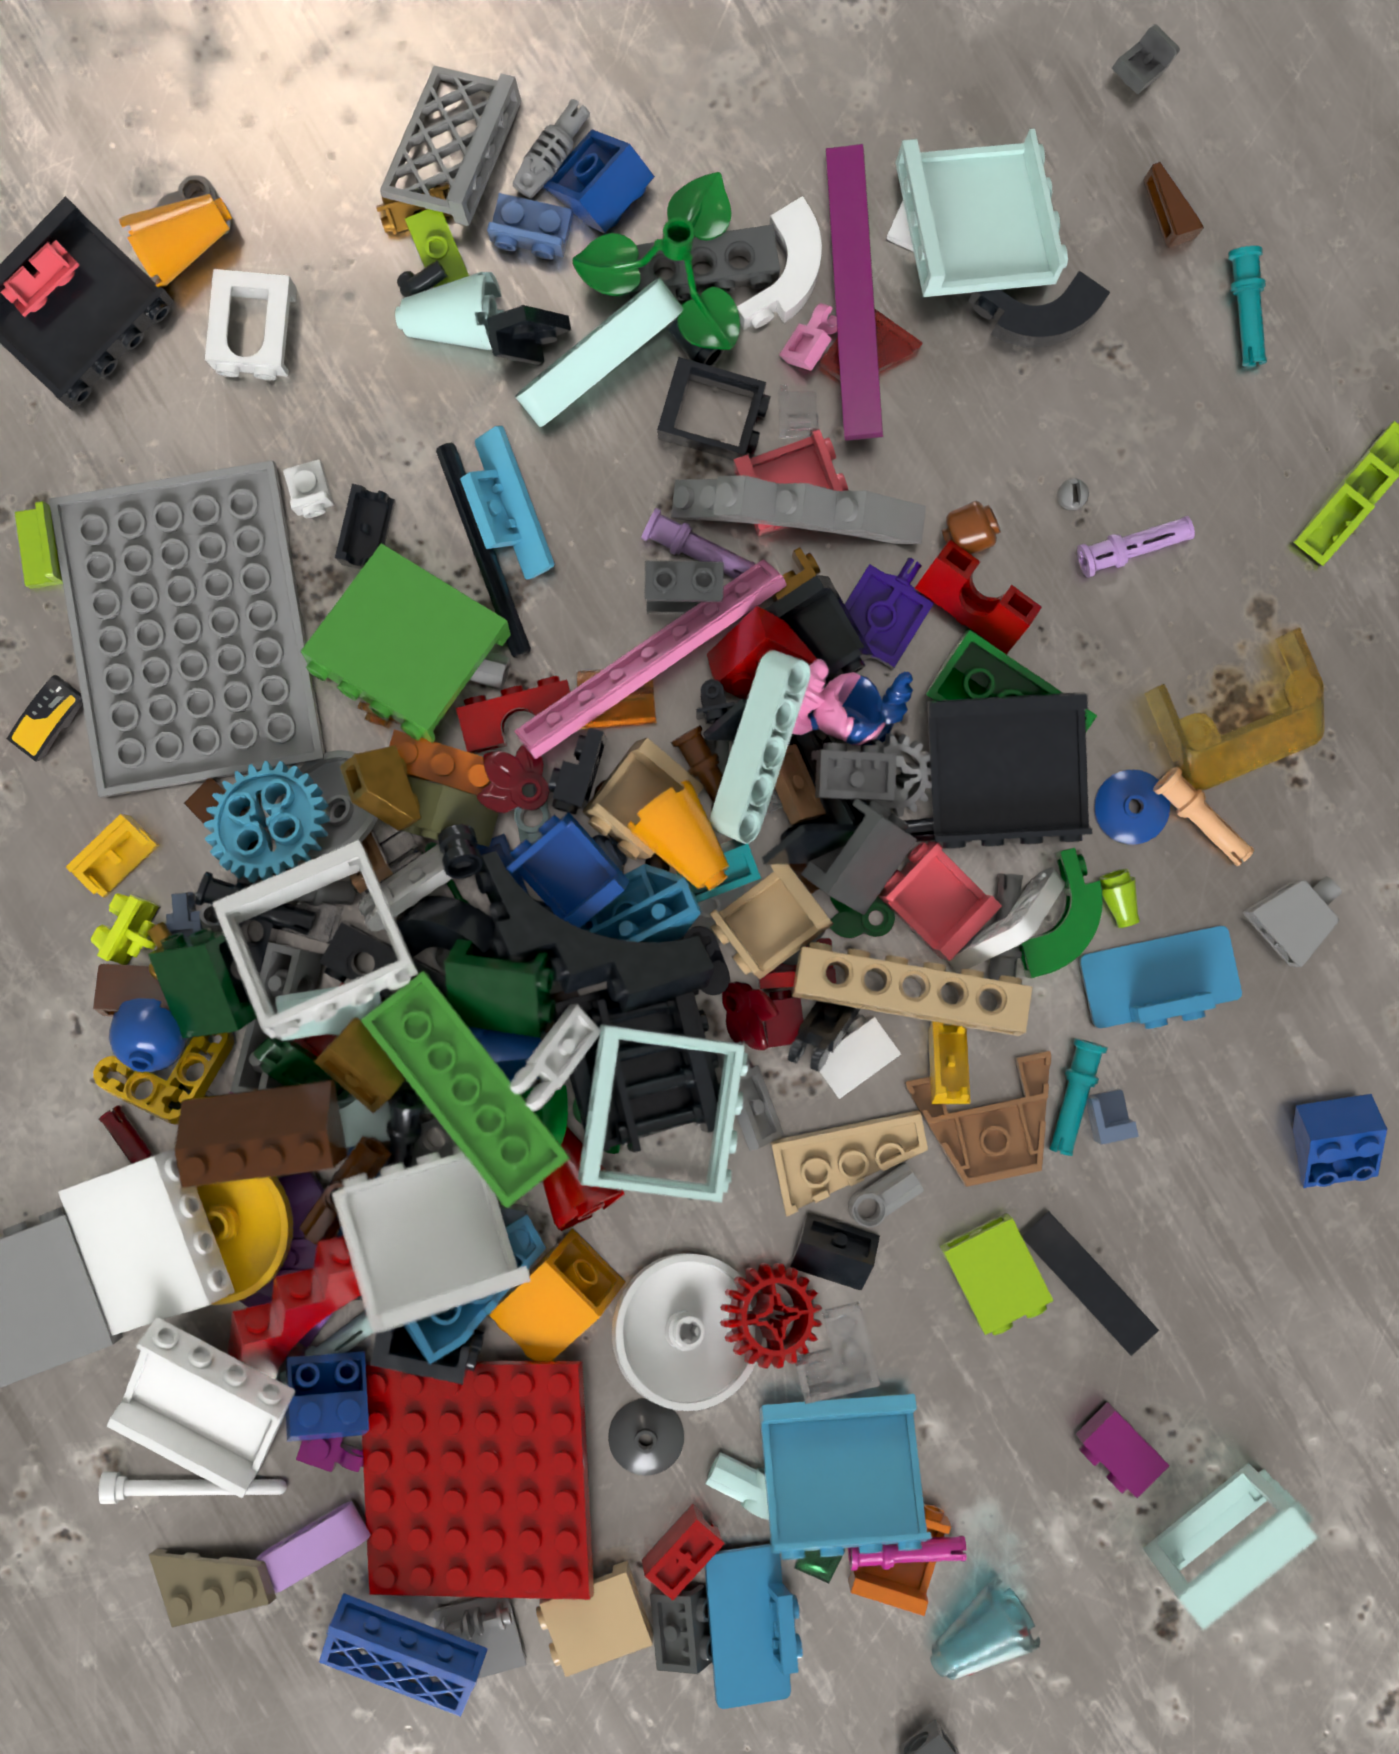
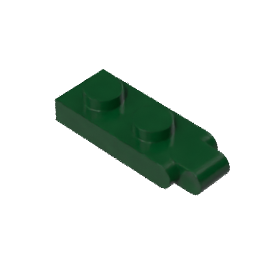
M268 1036L253 1052L255 1057L262 1062L261 1069L284 1086L334 1080L314 1062L318 1058L316 1055L292 1039L281 1042L275 1037L271 1039ZM334 1080L337 1100L341 1101L347 1098L350 1093Z

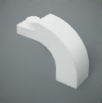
M803 196L770 215L769 225L773 224L775 239L784 253L786 267L781 277L773 285L737 306L740 325L744 330L752 325L755 328L765 325L774 317L773 313L775 311L783 323L787 322L802 309L813 292L818 278L822 243L816 218Z

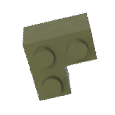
M407 777L412 793L418 798L421 818L401 831L437 840L439 833L445 828L464 824L474 829L478 841L477 844L490 846L499 812L490 810L478 801L477 795L445 785Z

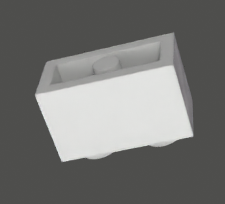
M861 1014L853 1020L847 1033L844 1034L833 1053H829L828 1059L820 1073L840 1099L900 1056L901 1053L874 1016L871 1015L866 1019Z

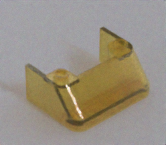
M1300 627L1276 638L1290 672L1283 685L1284 696L1289 707L1220 735L1214 721L1205 714L1194 713L1179 719L1165 683L1144 693L1175 767L1177 766L1182 770L1181 775L1196 790L1210 789L1311 747L1322 739L1325 732L1324 684Z

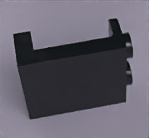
M814 576L764 609L784 620L814 656L826 663L829 672L825 677L823 689L840 674L857 673L866 666L863 661L873 655L829 576Z
M403 1325L376 1332L371 1365L463 1384L467 1370H475L478 1354L480 1355L485 1331H480L478 1325L463 1345L431 1364L428 1363Z

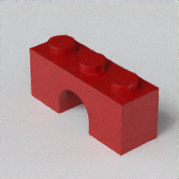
M949 540L915 586V589L921 592L928 600L936 603L951 614L960 624L967 626L985 639V641L1007 655L1031 625L1042 606L1012 584L999 597L992 598L981 594L975 588L972 580L973 572L980 564V561L952 540Z
M552 676L538 680V687L524 691L522 685L501 690V696L487 700L486 695H479L463 700L465 706L456 708L467 752L479 754L508 746L504 733L507 720L518 712H528L536 716L571 692L567 679L560 681L559 676Z

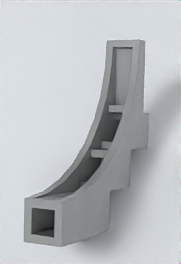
M746 475L718 476L717 479L675 480L671 518L764 524L844 534L891 544H922L926 506L870 491H835L808 483L778 484Z

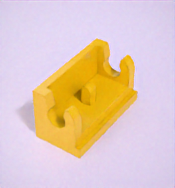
M120 814L66 868L93 894L98 893L102 898H105L159 844L132 816Z
M931 1021L928 1030L931 1104H970L967 1028Z

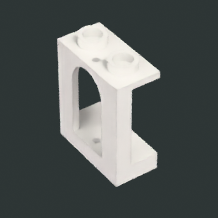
M213 269L205 360L216 370L217 374L237 377L239 372L254 373V377L263 380H276L277 375L288 376L289 370L284 365L289 305L290 302H295L297 289L290 276ZM231 296L268 300L264 342L262 348L256 354L249 357H241L234 354L228 346L227 337Z

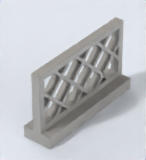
M434 65L381 186L380 192L382 197L451 214L455 223L469 226L521 103L515 76L501 73L498 80H493ZM440 80L453 83L458 88L440 98L436 94ZM480 90L491 92L488 100L476 106H473L468 97ZM464 99L468 109L449 118L444 107ZM440 110L444 121L425 129L422 124L425 116ZM474 118L477 123L475 131L460 138L455 127ZM450 130L455 140L436 149L431 138ZM426 141L431 152L411 160L409 156L411 148ZM461 150L464 155L462 162L446 169L442 158ZM437 161L442 172L422 181L417 170ZM413 173L418 182L406 189L395 187L399 178ZM446 181L449 183L451 188L446 200L430 196L429 189Z

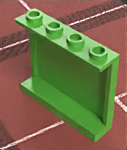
M381 543L305 644L301 653L308 664L306 669L312 675L322 681H325L328 677L339 684L337 686L338 690L348 698L356 701L359 697L369 703V709L380 718L387 721L391 717L401 723L400 728L410 737L416 740H420L423 737L433 743L436 739L433 733L434 728L494 645L497 643L503 646L511 634L506 619Z

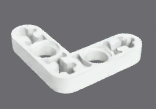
M1053 867L1039 873L1029 882L1006 918L979 930L951 961L947 960V962L956 973H960L961 969H969L1025 942L1041 925L1066 884Z

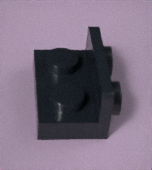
M521 305L487 318L489 343L494 356L535 365L544 363L542 344L557 341V335L571 331L568 315L527 305Z

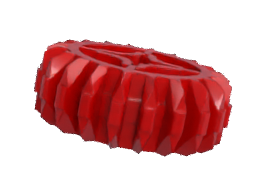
M761 1263L758 1271L755 1268H747L745 1270L746 1279L738 1276L733 1279L738 1290L727 1289L725 1291V1295L732 1299L730 1305L722 1304L720 1306L722 1311L729 1312V1318L723 1319L720 1322L722 1327L731 1328V1331L724 1337L725 1340L730 1343L736 1342L732 1351L736 1355L745 1354L744 1361L746 1363L754 1364L757 1361L760 1368L767 1369L772 1364L774 1368L780 1369L784 1367L785 1360L791 1364L796 1363V1351L804 1355L809 1353L808 1347L805 1344L806 1340L812 1342L818 1340L817 1336L811 1332L812 1327H820L822 1325L820 1320L814 1319V1313L821 1311L823 1308L819 1304L811 1303L818 1293L814 1289L806 1290L810 1280L802 1276L797 1278L798 1270L795 1268H788L785 1271L784 1265L775 1263L772 1268L767 1263ZM775 1284L780 1285L787 1291L793 1301V1306L784 1305L780 1293H776ZM756 1294V1305L752 1310L748 1311L749 1304ZM773 1310L783 1312L780 1314H775V1316L771 1317L769 1321L759 1319L767 1317L768 1314L773 1313ZM791 1321H794L793 1327L786 1337V1328ZM753 1325L760 1328L762 1338H766L767 1347H763L756 1342L748 1326Z

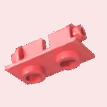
M57 240L51 245L47 242L28 260L38 270L37 273L32 276L22 266L3 283L5 288L1 293L8 301L14 304L24 317L30 312H36L41 309L48 299L47 296L57 286L67 284L75 275V269L80 266Z

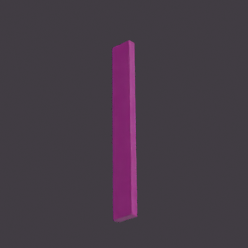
M863 144L826 148L845 441L883 437L865 156Z

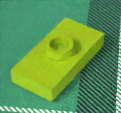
M427 209L405 218L424 267L426 268L438 260L448 277L433 288L469 276L443 212Z

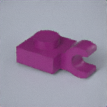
M345 1437L303 1440L296 1460L329 1472L335 1469L336 1463H339L348 1470L359 1472L360 1467H363L364 1456L361 1448L344 1444Z

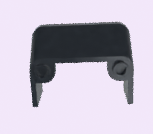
M741 698L703 733L705 739L732 741L734 743L748 699ZM820 729L811 730L804 735L792 734L788 744L797 745L815 789L817 760L811 759L812 752L823 750L824 743H837L834 737L822 732ZM820 798L826 814L816 820L792 825L793 827L786 829L780 836L781 842L762 857L764 864H805L845 846L865 818V814L852 805L856 799Z

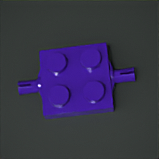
M907 558L898 576L885 574L869 564L845 603L847 610L873 654L869 658L877 659L891 669H894L934 604L918 594L911 585L912 580L922 567L919 562H916L908 574L907 572L914 562L912 558Z

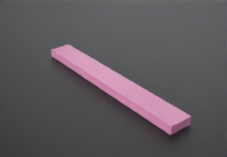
M761 560L723 587V600L721 602H700L514 732L532 756L537 759L786 587L787 584L783 576L767 561Z

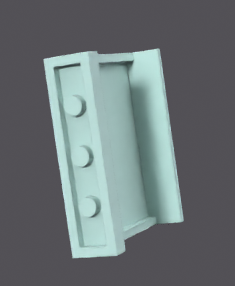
M1029 129L1024 143L920 152L917 139L902 140L895 164L923 297L1056 284L1063 268L1067 266L1068 253L1064 244L1061 245L1059 237L1060 217L1058 211L1053 210L1051 201L1052 182L1050 177L1045 175V151L1043 145L1038 144L1035 129Z

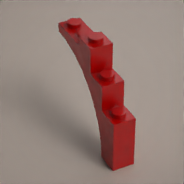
M345 1236L318 1241L313 1268L276 1276L274 1278L272 1300L270 1303L232 1311L228 1355L276 1380L279 1368L290 1350L308 1331L331 1313L361 1296Z

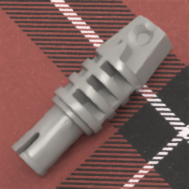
M571 99L556 123L544 128L525 155L513 180V187L527 198L532 199L554 176L573 149V137L590 116L589 110L584 105L578 111L579 101Z

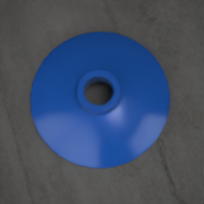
M1135 769L1123 770L1107 778L1098 789L1094 801L1095 818L1102 831L1114 841L1128 845L1145 843L1156 837L1165 827L1170 813V801L1163 794L1157 795L1153 791L1154 786L1159 780L1145 771ZM1132 799L1138 800L1141 804V810L1138 813H1133L1129 809V803Z

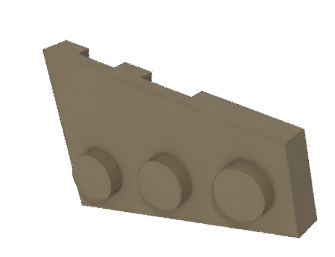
M155 1549L149 1554L171 1627L269 1605L276 1599L265 1561L224 1556L220 1559L203 1558L198 1553L189 1552L184 1555L169 1554V1550Z

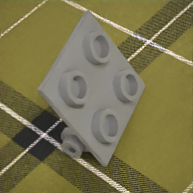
M480 1597L433 1610L437 1625L434 1628L488 1648L478 1679L527 1665L509 1598Z

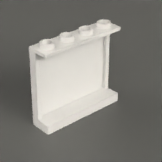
M458 1146L452 1148L454 1155L442 1159L439 1152L416 1159L418 1166L404 1169L403 1163L380 1169L381 1177L369 1181L366 1174L343 1180L344 1188L332 1193L372 1333L385 1331L531 1281L526 1266L517 1268L495 1193Z
M175 1148L58 1192L112 1336L151 1324L156 1317L164 1320L208 1306L235 1292L196 1186L186 1188L181 1186Z
M156 1317L136 1346V1348L141 1350L123 1400L110 1417L107 1427L243 1498L264 1462L296 1390Z

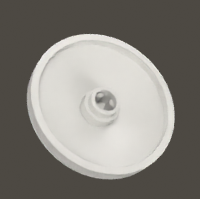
M691 1253L669 1255L650 1263L640 1270L623 1290L616 1305L612 1321L613 1351L625 1379L644 1398L673 1410H702L715 1406L732 1396L752 1373L756 1362L754 1364L746 1363L744 1361L745 1354L736 1355L732 1351L736 1342L730 1343L724 1338L731 1331V1328L722 1327L720 1324L721 1320L729 1318V1312L722 1311L720 1306L722 1304L730 1305L732 1300L725 1295V1291L727 1289L737 1291L738 1288L733 1279L737 1276L742 1277L731 1266L706 1255ZM755 1295L749 1304L748 1311L752 1310L756 1305ZM753 1325L748 1326L752 1337L761 1345L762 1333L760 1328Z

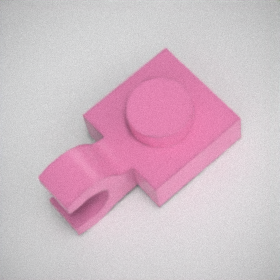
M820 303L814 309L807 326L803 324L797 326L779 354L787 364L812 371L832 340L828 334L837 332V317L830 315L827 320L828 315L833 309L831 306Z

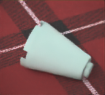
M479 272L405 297L401 300L400 306L396 307V324L400 330L403 329L407 337L491 350L487 318L504 312V309L497 310L495 297H502L497 279L492 272Z

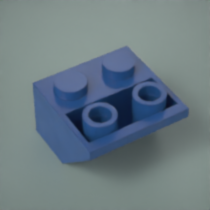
M1372 1094L1296 1105L1293 1135L1303 1188L1326 1187L1334 1183L1353 1180L1364 1181L1372 1177H1378L1387 1127Z
M365 1351L286 1358V1386L296 1390L286 1411L287 1442L365 1435L369 1431Z

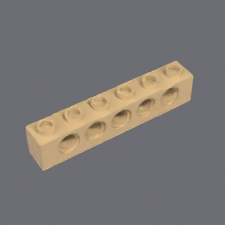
M810 942L809 947L802 946L799 951L792 997L1020 1036L1026 1033L1032 986L1022 985V979L1013 976H999V981L984 978V972L978 970L961 969V974L946 972V966L938 963L924 962L923 967L908 965V959L903 957L885 956V961L870 958V952L848 949L847 954L832 952L831 945ZM831 965L840 966L846 975L844 983H831L826 977V968ZM867 972H876L882 977V990L873 991L865 985L864 976ZM912 978L918 981L921 986L919 997L912 998L905 994L902 986L904 979ZM943 985H951L957 989L959 993L957 1004H948L943 1000L941 996ZM987 991L995 996L997 1005L994 1011L985 1010L980 1005L979 996L981 992Z

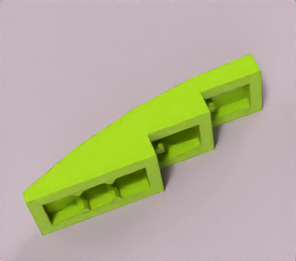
M1396 421L1391 422L1294 540L1293 543L1322 566L1326 564L1374 509L1376 502L1399 477V424Z

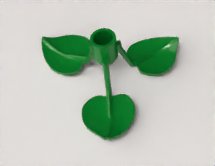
M720 172L707 174L692 180L671 197L667 208L668 221L664 225L662 239H656L654 246L642 259L638 260L639 252L636 244L625 235L618 233L605 234L596 238L572 259L573 267L581 279L594 290L609 296H623L636 290L641 281L638 268L646 266L659 250H662L664 255L671 260H683L689 291L693 300L682 304L684 310L677 318L678 328L682 336L688 342L698 347L722 350L733 348L738 340L740 318L734 300L727 292L718 287H710L699 296L692 267V255L690 254L694 236L700 240H713L725 233L729 227L732 214L731 205Z

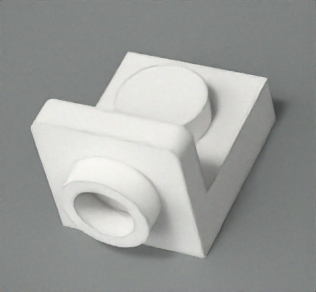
M319 459L283 469L291 496V501H289L291 509L298 516L303 515L304 518L320 516L326 512L325 508L334 506L324 468Z

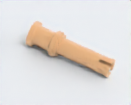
M1176 766L1168 771L1156 783L1153 791L1157 795L1163 794L1177 808L1176 814L1179 817H1188L1233 861L1235 866L1242 864L1241 859L1245 862L1253 854L1254 848L1248 845L1205 802V793L1201 789L1196 790L1181 775L1182 770Z

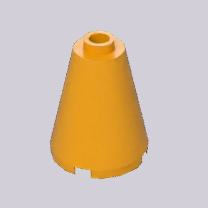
M206 194L128 214L119 218V222L122 228L127 225L130 226L132 230L128 232L131 236L127 238L150 278L157 274L160 277L156 280L157 288L160 286L163 288L230 229L227 221L231 220L232 216L221 197L214 200L211 194Z
M689 780L681 782L685 789L678 793L673 787L666 790L637 813L641 819L637 825L630 821L627 827L634 836L697 889L706 886L711 891L727 879L728 876L725 874V871L729 868V864L694 786Z

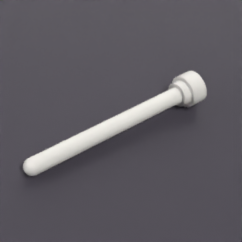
M103 1472L99 1482L100 1504H117L119 1500H125L127 1496L235 1495L206 1479L128 1480V1477L121 1476L120 1472ZM254 1479L245 1495H281L286 1491L287 1484L282 1479Z

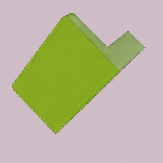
M44 501L35 502L36 509L14 512L25 587L29 589L63 584L50 505Z

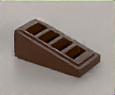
M1161 162L1153 164L1143 180L1166 246L1171 248L1194 240L1203 230V224Z

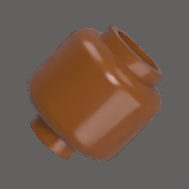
M973 501L948 513L946 517L948 527L942 530L946 544L949 540H952L971 555L994 546L997 541L996 534L1001 533L991 506L987 505L984 507L979 501Z

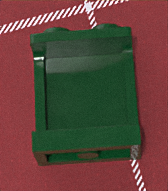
M204 928L190 934L189 937H184L183 933H176L163 938L160 941L162 946L148 954L170 1012L178 1024L182 1039L239 1031L258 1018L252 1002L240 1003L219 950V945L227 940L224 931L213 932L212 928Z
M457 939L444 961L448 1002L466 1025L472 1028L540 1038L546 1024L552 1023L556 1010L555 1000L550 998L554 972L552 968H548V954L539 952L532 964L477 957L473 953L472 941Z

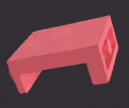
M820 429L813 431L810 437L753 458H749L747 454L733 461V469L736 476L746 475L778 484L808 483L835 491H849L842 472L836 474L831 461L836 459L833 444L829 437L823 439ZM754 524L758 538L787 528L783 526Z
M929 841L927 844L921 842L908 855L907 858L910 862L901 871L896 869L878 897L941 959L951 961L1002 905L992 895H986L942 851L943 846L939 842Z

